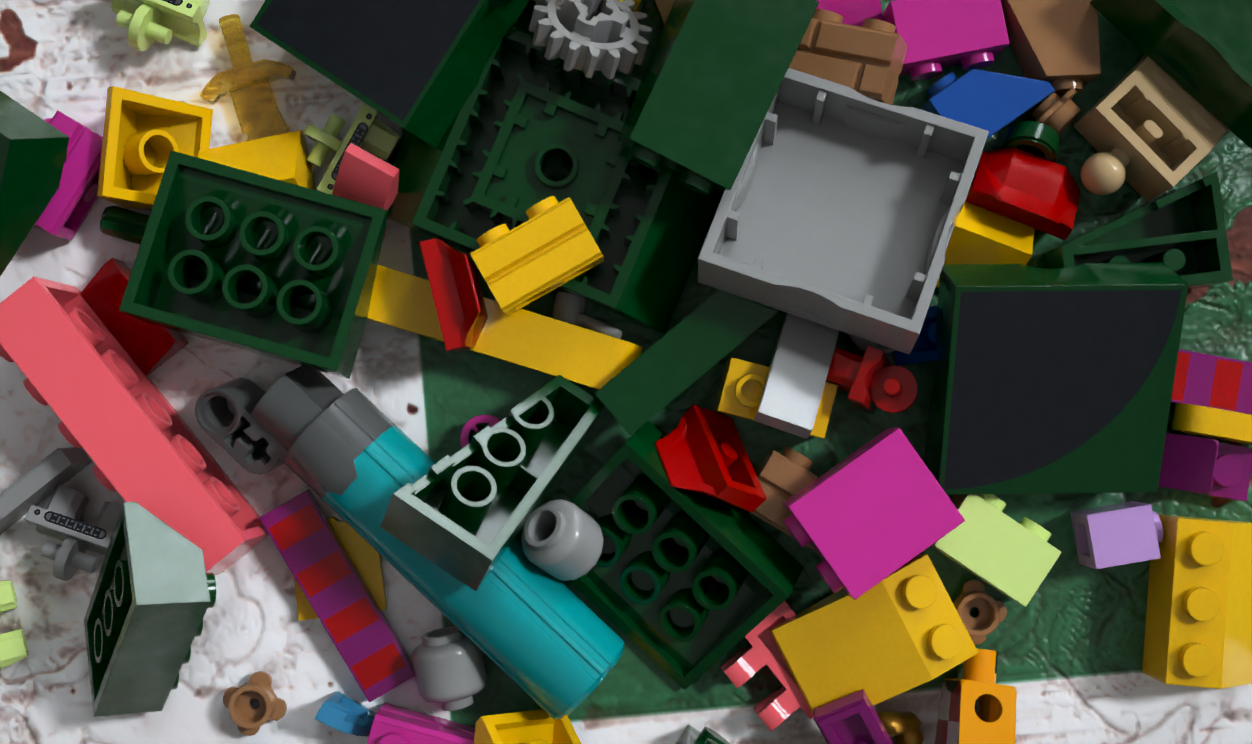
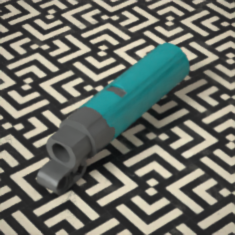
M300 366L285 373L267 392L250 379L237 378L207 390L199 396L195 405L197 422L237 463L250 473L259 475L268 473L285 464L551 718H563L575 710L602 682L622 656L624 641L559 579L548 575L532 564L523 553L522 544L516 538L510 543L477 591H474L380 527L393 493L407 483L412 485L426 475L435 462L357 388L343 394L320 371ZM227 400L233 405L235 415L229 410Z

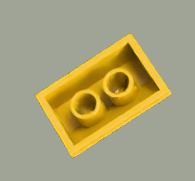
M1158 514L1163 527V541L1159 543L1161 558L1150 560L1142 673L1170 685L1223 689L1252 684V522Z

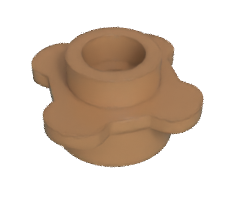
M1072 88L1062 98L1055 92L1052 93L1036 108L1031 116L1037 122L1050 126L1060 135L1082 112L1071 100L1077 91Z
M977 580L966 581L962 585V593L953 601L974 645L983 643L986 640V635L994 631L998 623L1004 621L1007 615L1005 604L987 595L983 583ZM973 607H977L979 610V614L976 617H971L969 613Z
M255 672L251 675L249 682L241 687L232 686L223 695V704L229 709L231 719L238 725V730L247 736L255 735L260 730V726L269 720H280L287 711L285 700L277 697L271 687L272 677L266 672ZM252 699L259 701L260 705L258 708L251 706L250 702Z

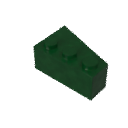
M1218 171L1043 253L1044 268H1067L1084 263H1165L1188 283V289L1209 287L1232 281L1233 276Z

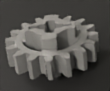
M536 0L529 24V31L534 32L532 40L534 46H547L544 55L547 60L561 58L564 60L563 70L570 71L573 68L580 71L583 70L585 77L592 78L594 71L599 70L608 79H614L617 69L629 75L633 71L634 64L641 65L643 63L652 28L645 25L648 17L646 13L632 12L635 4L633 0Z

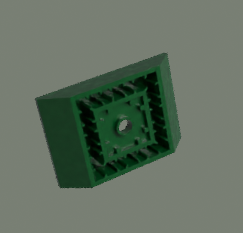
M511 28L490 53L481 71L478 83L436 148L405 129L391 162V165L400 170L398 194L387 211V218L471 253L480 248L476 240L492 228L506 224L509 230H512L528 221L529 218L525 212L536 203L550 196H555L558 202L570 197L602 252L604 262L556 289L578 296L591 304L665 334L724 191H714L711 189L708 196L702 195L678 182L681 173L661 164L659 170H654L628 157L631 148L620 143L617 139L641 81L616 71L614 79H608L599 70L594 71L592 78L585 77L583 70L580 71L574 68L570 71L563 70L564 60L561 58L547 60L544 57L547 46H534L532 43L533 36ZM551 153H563L573 163L570 175L561 181H551L541 172L543 160Z

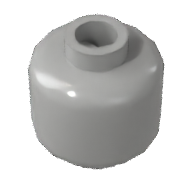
M562 499L550 500L535 509L526 520L521 537L523 553L529 561L548 575L562 581L576 580L586 575L596 565L602 553L604 542L602 530L598 523L577 505Z
M456 626L443 627L423 634L421 637L422 643L412 653V663L420 696L427 702L441 703L443 711L459 710L474 703L473 695L484 689L488 681L483 652Z

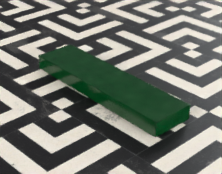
M718 290L595 394L631 436L780 310Z

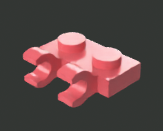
M786 601L780 604L744 637L750 644L749 646L735 653L720 666L736 688L747 682L765 665L783 685L782 688L769 694L753 707L770 731L782 724L799 707L809 719L813 718L769 631L774 626L796 616Z

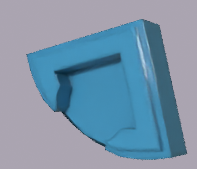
M337 691L323 702L314 719L351 735L369 736L376 712Z

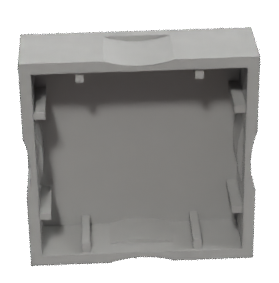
M788 68L731 190H726L723 193L698 257V283L910 355L925 320L945 261V252L968 195L989 131L914 107L878 102L854 91L848 86Z

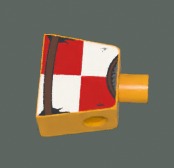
M976 648L979 653L964 661L962 679L944 678L935 744H1015L1017 692L1014 686L996 684L998 651ZM978 699L979 711L976 714L974 705L975 701Z

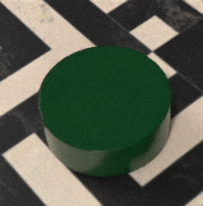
M1021 121L1014 123L1008 128L1002 149L1016 147L1055 162L1061 139L1059 134L1046 124L1036 121Z

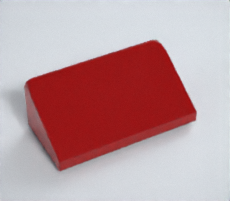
M111 258L100 268L80 294L144 375L149 376L189 342L179 331L143 322L119 311L131 275V269L124 261Z

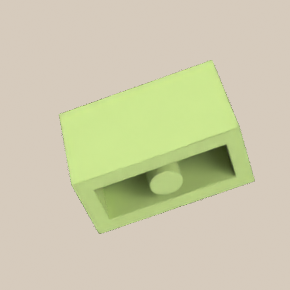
M954 494L951 501L965 519V522L932 544L931 547L1010 600L1026 607L1062 553L1047 542L1052 534L1026 517H1023L1018 523L1004 514L1002 511L1007 504L994 494Z

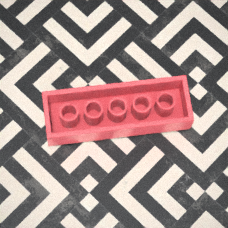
M33 276L0 303V356L8 362L16 363L27 377L23 380V384L29 394L42 405H49L59 417L61 422L58 423V428L65 439L78 449L83 448L96 464L92 468L93 472L104 487L112 492L118 491L126 502L138 503L202 549L206 573L212 572L214 575L224 572L269 536L259 519L260 515L149 376L144 375L81 296V291L75 286Z

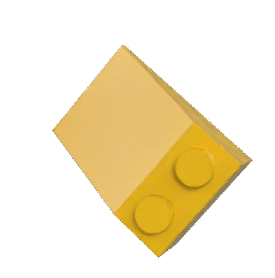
M918 554L855 600L841 589L836 594H831L799 612L796 616L769 629L813 717L815 708L861 689H864L871 704L876 705L937 678L979 653L928 554Z

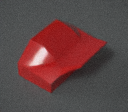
M1015 147L982 152L965 202L1066 240L1073 230L1081 190L1065 166Z
M433 238L421 241L419 243L446 351L453 354L473 349L488 319L476 265L468 259L466 254L457 251L443 240Z
M693 404L683 414L678 427L667 436L655 442V448L671 487L702 493L750 512H754L767 499L732 418Z

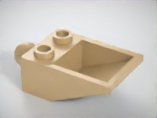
M1145 55L1073 125L1099 152L1091 155L1084 162L1080 174L1081 181L1089 192L1096 195H1109L1117 191L1126 180L1146 201H1149L1173 188L1213 149L1229 129L1151 58Z

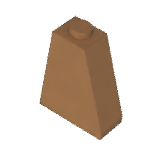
M1001 0L1009 46L1026 78L1047 81L1052 85L1056 94L1064 96L1072 88L1077 93L1082 92L1085 85L1101 74L1098 11L1090 4L1092 0Z

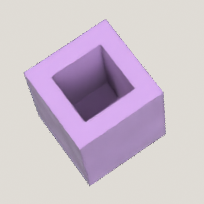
M1129 501L1070 512L1079 564L1094 569H1101L1161 558L1159 543L1163 541V527L1158 514L1152 511L1151 504Z

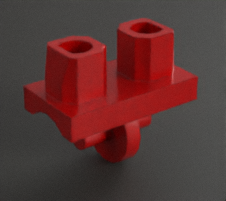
M867 346L863 357L836 348L826 378L832 384L838 385L837 389L849 393L848 399L858 409L873 415L876 407L886 413L897 414L905 412L915 403L919 390L917 381L909 370L901 366L892 365L884 351Z

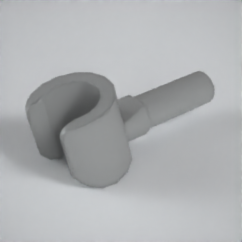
M557 293L553 308V317L556 320L618 339L621 338V330L584 314L586 300L570 293Z

